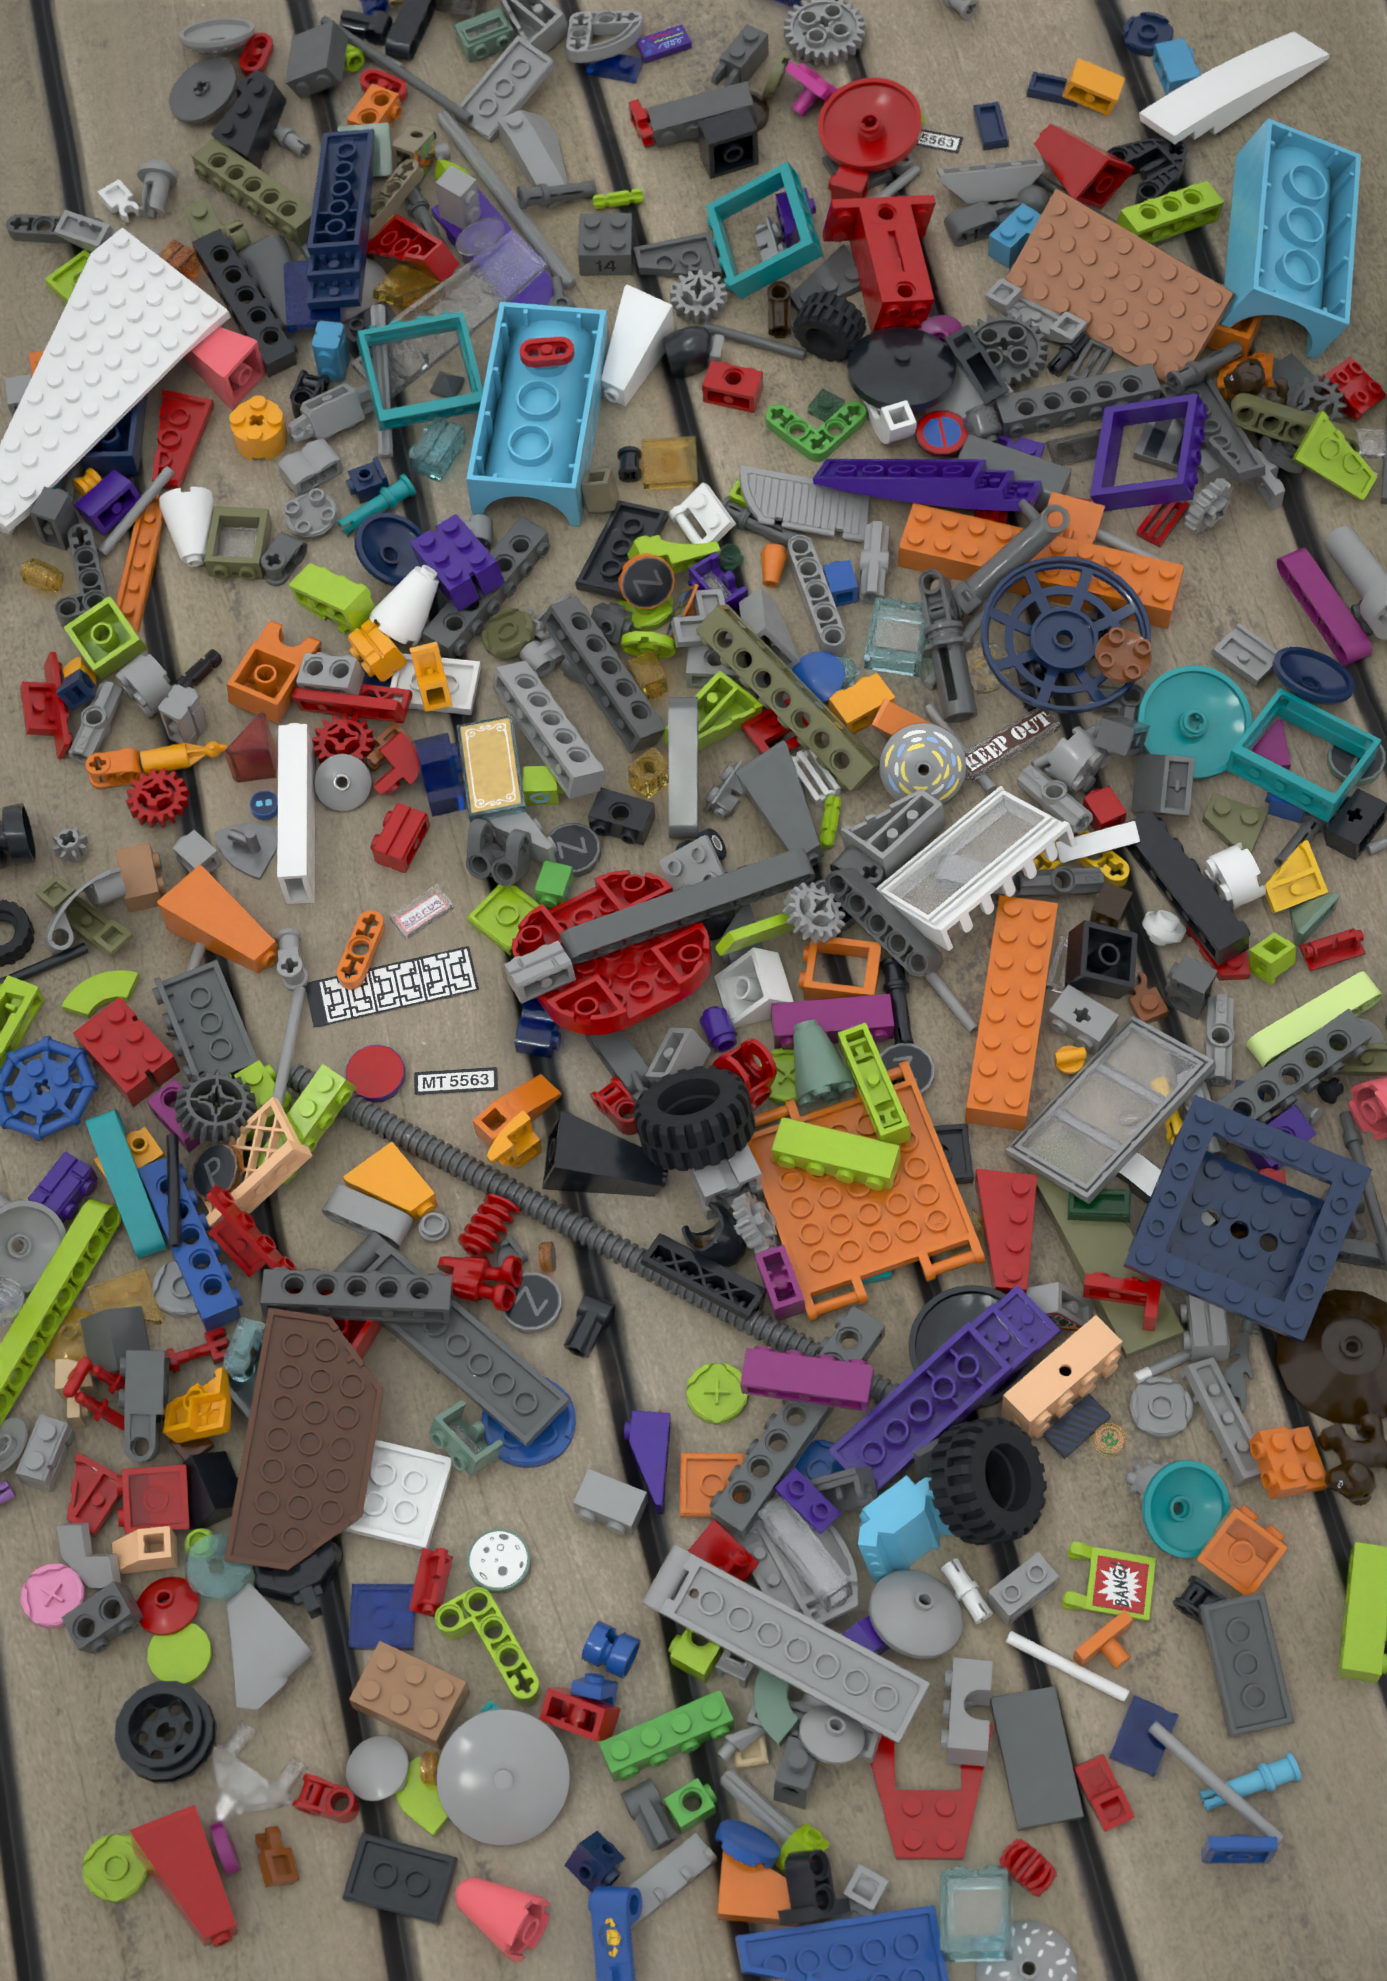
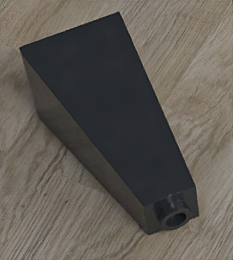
M560 1112L548 1133L542 1189L655 1197L660 1188L666 1185L668 1170L664 1169L661 1165H656L646 1157L642 1147L568 1112Z

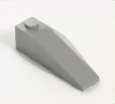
M518 110L498 119L501 143L533 187H538L540 183L547 184L548 186L569 184L557 133L544 116ZM569 200L550 202L547 208L550 210Z

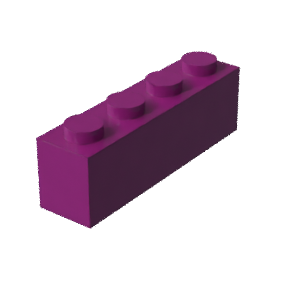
M890 994L771 1004L774 1049H794V1026L812 1019H816L818 1025L822 1026L832 1044L839 1043L838 1032L865 1022L875 1043L893 1039L894 1020Z
M755 1346L754 1349L746 1348L740 1386L742 1394L868 1412L874 1373L873 1366L860 1359H850L849 1362L837 1361L835 1357L821 1354L815 1358L805 1356L803 1352L796 1350H787L786 1353L773 1352V1349L767 1346Z

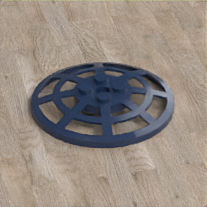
M1054 556L1028 562L1014 569L998 583L984 608L980 640L983 654L990 670L1012 695L1041 710L1054 713L1076 714L1097 710L1113 703L1128 692L1136 683V681L1125 683L1114 694L1105 698L1097 686L1108 678L1101 673L1092 679L1084 668L1095 658L1098 633L1109 627L1111 629L1121 628L1119 622L1133 614L1138 622L1140 635L1150 643L1151 628L1142 601L1122 577L1107 567L1090 560L1078 557ZM1065 569L1079 571L1081 575L1077 587L1051 586L1042 588L1036 573L1046 570ZM1092 576L1112 586L1124 597L1128 604L1113 612L1103 600L1087 591ZM1025 578L1031 594L1023 598L1010 615L996 609L995 606L1006 590L1019 580ZM1061 595L1073 598L1070 607L1051 609L1046 597ZM1083 601L1096 607L1104 615V618L1092 622L1086 614L1080 611ZM1036 602L1041 615L1035 620L1034 624L1030 625L1018 620L1022 612L1032 603ZM990 619L1006 626L1005 647L1008 654L1006 658L994 660L991 655L988 641ZM1014 630L1029 636L1030 650L1016 654L1013 643ZM1066 635L1071 639V643L1069 645H1062L1058 643L1056 637ZM1037 660L1043 667L1047 668L1044 680L1042 681L1032 675L1022 664ZM1014 667L1025 680L1040 688L1037 699L1024 694L1014 687L1000 671ZM1074 672L1081 683L1075 686L1054 685L1058 673ZM1086 691L1094 701L1092 704L1081 706H1058L1048 703L1051 692L1056 694H1076Z

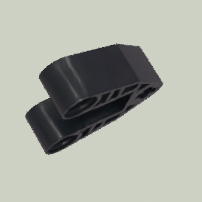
M1149 138L1115 146L1107 152L1135 168L1130 176L1138 173L1141 175L1142 182L1138 185L1135 205L1148 199H1154L1179 189L1186 166L1188 147L1182 141L1173 144L1167 139Z

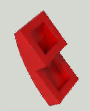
M1100 1754L1073 1767L1079 1784L1105 1832L1135 1818L1122 1787L1118 1786L1104 1754Z

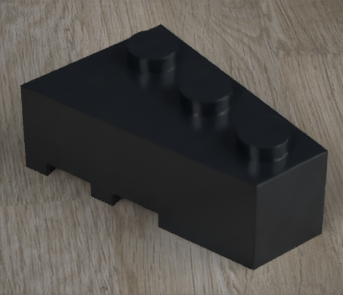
M256 74L211 135L261 170V159L264 151L269 149L271 144L269 138L273 128L276 129L287 99L274 83Z

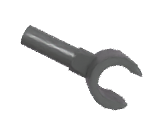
M634 1071L631 1073V1077L637 1093L633 1094L631 1098L633 1103L636 1104L642 1091L648 1090V1088L644 1087L638 1072Z

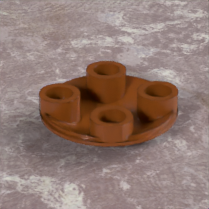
M1116 627L1112 628L1099 640L1095 649V660L1098 668L1107 678L1119 683H1131L1142 678L1149 670L1152 661V646L1147 639H1144L1138 633Z

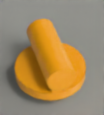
M1071 1045L1061 1047L1054 1053L1057 1069L1065 1074L1078 1073L1084 1066L1086 1058L1085 1048H1077Z

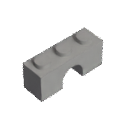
M953 1657L952 1670L945 1671L944 1690H951L950 1700L944 1699L942 1719L949 1720L948 1730L942 1729L941 1750H947L946 1763L986 1766L990 1721L974 1719L967 1714L966 1710L975 1705L989 1706L993 1661Z

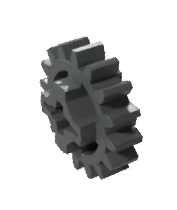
M1315 375L1313 382H1311L1309 377H1304V385L1300 383L1294 384L1297 391L1296 393H1288L1293 400L1288 402L1286 406L1317 416L1319 413L1317 410L1305 409L1314 403V398L1315 400L1326 401L1318 409L1319 411L1323 410L1327 414L1330 405L1334 404L1333 412L1328 419L1336 422V418H1344L1345 415L1339 411L1340 408L1347 407V404L1340 402V399L1345 396V392L1337 393L1336 390L1340 386L1339 383L1331 386L1329 385L1331 382L1330 377H1326L1321 382L1320 375ZM1316 386L1325 388L1330 394L1325 396L1320 394ZM1303 393H1305V400L1303 404L1299 406L1300 397Z

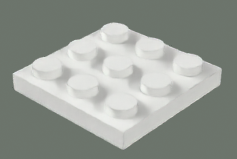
M375 1439L363 1517L344 1531L422 1550V1548L428 1549L452 1471L453 1463L451 1458Z

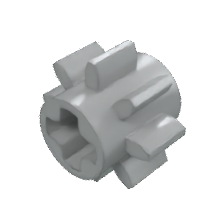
M78 827L74 829L62 828L58 836H53L56 845L52 849L55 856L61 855L63 863L68 861L78 863L83 854H88L85 845L89 841L86 834L80 835Z

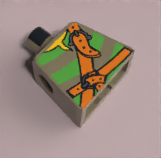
M409 126L391 145L393 172L403 161L408 159L417 160L424 172L422 179L418 183L419 186L435 161L434 141L437 138V134L432 128L425 127L421 129Z

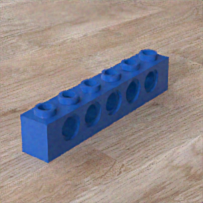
M167 1157L138 1168V1171L169 1244L168 1195L164 1194L168 1191ZM181 1163L179 1164L181 1214H186L187 1216L181 1219L182 1246L170 1249L205 1330L208 1332L240 1319L239 1306H242L243 1302L237 1288L231 1290L228 1281L232 1280L226 1263L220 1264L217 1259L221 1252L217 1242L213 1238L209 1239L206 1231L210 1230L204 1213L198 1214L195 1206L199 1205L193 1188L187 1190L184 1184L188 1178ZM190 1239H198L194 1244H186ZM200 1264H209L205 1269H196ZM212 1289H220V1292L215 1295L207 1294Z

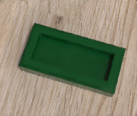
M1103 1189L1090 1204L1069 1192L1067 1218L1068 1220L1130 1222L1131 1190Z

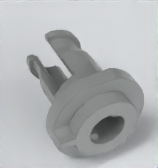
M149 160L141 164L137 171V177L143 183L142 207H139V213L146 218L155 219L156 211L161 217L165 216L164 206L167 203L169 189L177 186L178 172L165 161Z

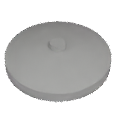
M492 1709L481 1712L466 1720L447 1740L440 1755L437 1768L438 1794L450 1820L466 1835L491 1845L518 1844L542 1833L559 1815L569 1790V1763L558 1736L539 1718L517 1709Z

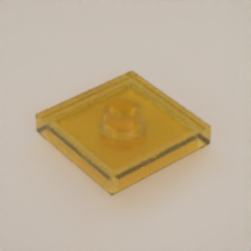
M696 436L642 439L644 489L698 486Z

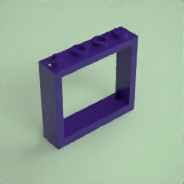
M1198 393L1105 407L1090 491V498L1094 503L1105 506L1104 511L1193 500L1195 485H1198V465H1201L1202 462L1200 451L1201 444L1205 441L1204 425L1205 420L1208 419L1206 413L1207 405L1203 404ZM1186 417L1177 478L1114 486L1124 426Z

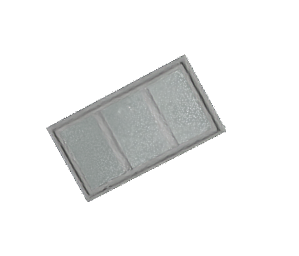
M1131 1016L1005 1149V1153L1090 1204L1216 1068L1215 1061L1140 1019Z

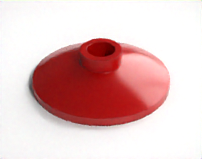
M174 1576L161 1578L151 1583L141 1593L137 1601V1605L144 1616L139 1621L140 1625L147 1632L159 1636L171 1635L183 1630L193 1621L199 1609L200 1600L196 1588L188 1580ZM168 1599L167 1602L161 1603L163 1600Z

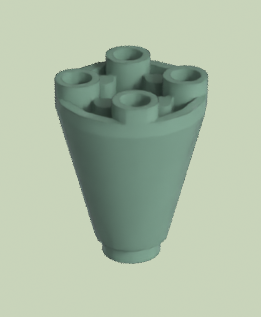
M807 1020L795 1025V1033L793 1034L795 1086L800 1107L815 1104L819 1099H823L824 1103L834 1102L842 1098L840 1093L855 1090L856 1085L851 1072L822 1026L818 1025L817 1020Z

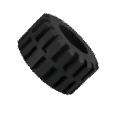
M826 291L814 292L807 297L795 318L792 331L795 333L794 337L809 353L829 362H842L849 359L851 350L855 348L857 342L864 335L866 320L862 317L861 311L852 302L847 301L846 298L840 297L835 293H827Z

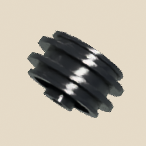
M157 1681L140 1688L124 1703L116 1720L115 1743L121 1759L138 1777L155 1784L177 1783L193 1776L208 1761L216 1744L217 1724L211 1707L194 1688L178 1681ZM179 1706L182 1707V1711L175 1716L171 1714V1708ZM156 1711L158 1712L157 1718L155 1720H147L151 1716V1714H153ZM193 1722L192 1733H187L186 1726ZM173 1731L175 1733L174 1738L166 1742L164 1739L165 1735ZM142 1733L148 1734L147 1742L139 1744V1735ZM157 1751H161L163 1758L153 1759L152 1755Z

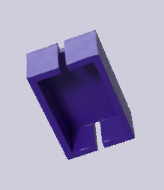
M457 514L435 526V532H432L430 529L410 542L421 567L426 565L437 572L436 577L439 579L438 588L458 612L479 599L471 576H475L481 593L484 596L505 583L497 561Z

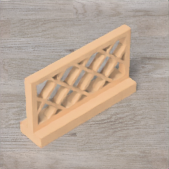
M274 1097L269 1099L247 1120L248 1124L245 1127L241 1126L239 1128L241 1136L237 1141L231 1135L227 1145L230 1149H235L234 1155L236 1160L235 1178L227 1191L233 1196L236 1206L242 1212L245 1211L248 1214L256 1209L312 1157L308 1146L300 1143L279 1100ZM274 1111L273 1127H265L267 1116ZM255 1130L252 1147L245 1146L247 1134ZM264 1131L271 1132L268 1148H260ZM280 1133H285L288 1140L277 1149ZM243 1150L251 1151L247 1168L240 1167ZM259 1152L267 1153L265 1162L256 1169ZM239 1171L246 1172L244 1181L235 1188ZM202 1197L209 1211L206 1220L209 1226L213 1227L224 1216L208 1199Z

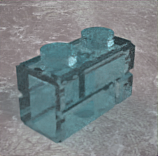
M435 417L431 425L427 424L424 427L419 444H414L410 449L409 459L412 470L424 477L427 476L429 479L441 482L466 442L464 428L456 423H449L448 420L441 417Z

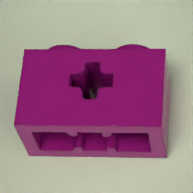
M784 1244L756 1253V1265L764 1288L767 1290L766 1293L775 1318L781 1321L806 1312L805 1301Z

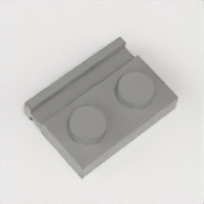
M1238 623L1236 628L1230 631L1213 648L1212 655L1257 687L1273 670L1272 662L1278 651Z

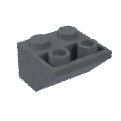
M1137 754L1131 812L1145 813L1151 810L1153 814L1189 817L1195 757Z

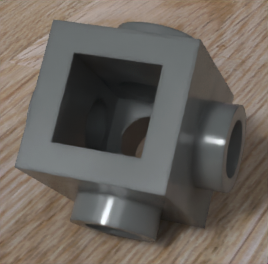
M602 602L593 607L591 617L598 628L602 630L610 645L620 643L622 635L633 631L634 623L631 622L633 613L626 611L625 606L618 603L606 604Z

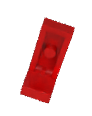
M1103 1272L1085 1274L1084 1298L1144 1306L1142 1330L1155 1331L1161 1291L1160 1282L1149 1278L1148 1282H1143L1136 1277L1116 1278Z

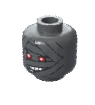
M980 404L965 412L966 417L962 423L968 435L971 434L991 442L998 440L996 435L1002 431V424L993 407H986L985 404Z

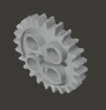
M802 0V7L794 5V12L788 11V19L784 20L785 44L789 45V51H796V58L805 56V63L814 59L815 65H818L821 60L824 61L825 66H828L829 60H833L835 64H838V58L840 57L847 61L848 54L855 56L856 49H861L862 41H865L866 23H864V16L859 15V8L853 9L852 2L845 5L844 0H839L838 2L835 0H811L810 3Z

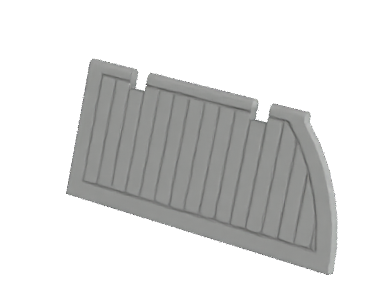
M740 465L739 479L742 495L751 513L757 519V523L774 526V521L778 520L782 521V528L830 537L835 536V531L843 532L842 539L865 542L870 496L813 484V478Z

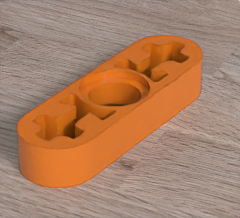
M365 911L359 916L337 967L339 983L345 989H356L363 984L383 937L385 924L382 915L377 911ZM372 921H375V922H376V926H372V927L370 928V931H369V936H370V938H369L368 936H366V935H367V927H366V925H370V924L372 923ZM365 944L369 947V950L364 955H356L353 953L354 948L357 945ZM353 963H355L356 975H351L350 979L346 978L345 973L350 974L353 969Z

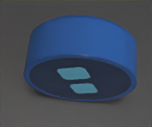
M260 791L253 795L250 800V808L254 817L259 820H270L278 814V799L274 793Z

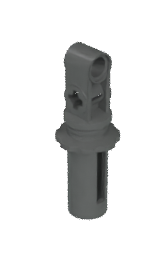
M928 569L920 575L918 580L923 616L927 627L924 629V636L928 639V644L921 649V656L932 659L944 721L948 723L963 722L978 715L966 657V651L973 648L974 642L971 638L963 637V623L958 621L957 607L953 599L949 579L935 569ZM939 579L938 587L930 590L932 582Z

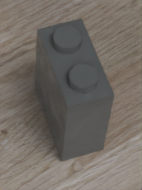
M334 20L294 35L292 38L286 84L300 99L342 83L348 35Z

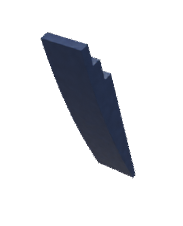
M374 129L323 133L307 243L309 253L307 305L309 310L361 306L371 211Z

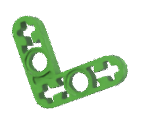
M858 401L848 402L816 430L786 406L775 404L766 410V426L809 460L820 462L829 457L864 425L866 421V408ZM834 427L843 430L842 434L837 436L831 435L828 431ZM794 429H801L805 432L801 437H794L790 434Z

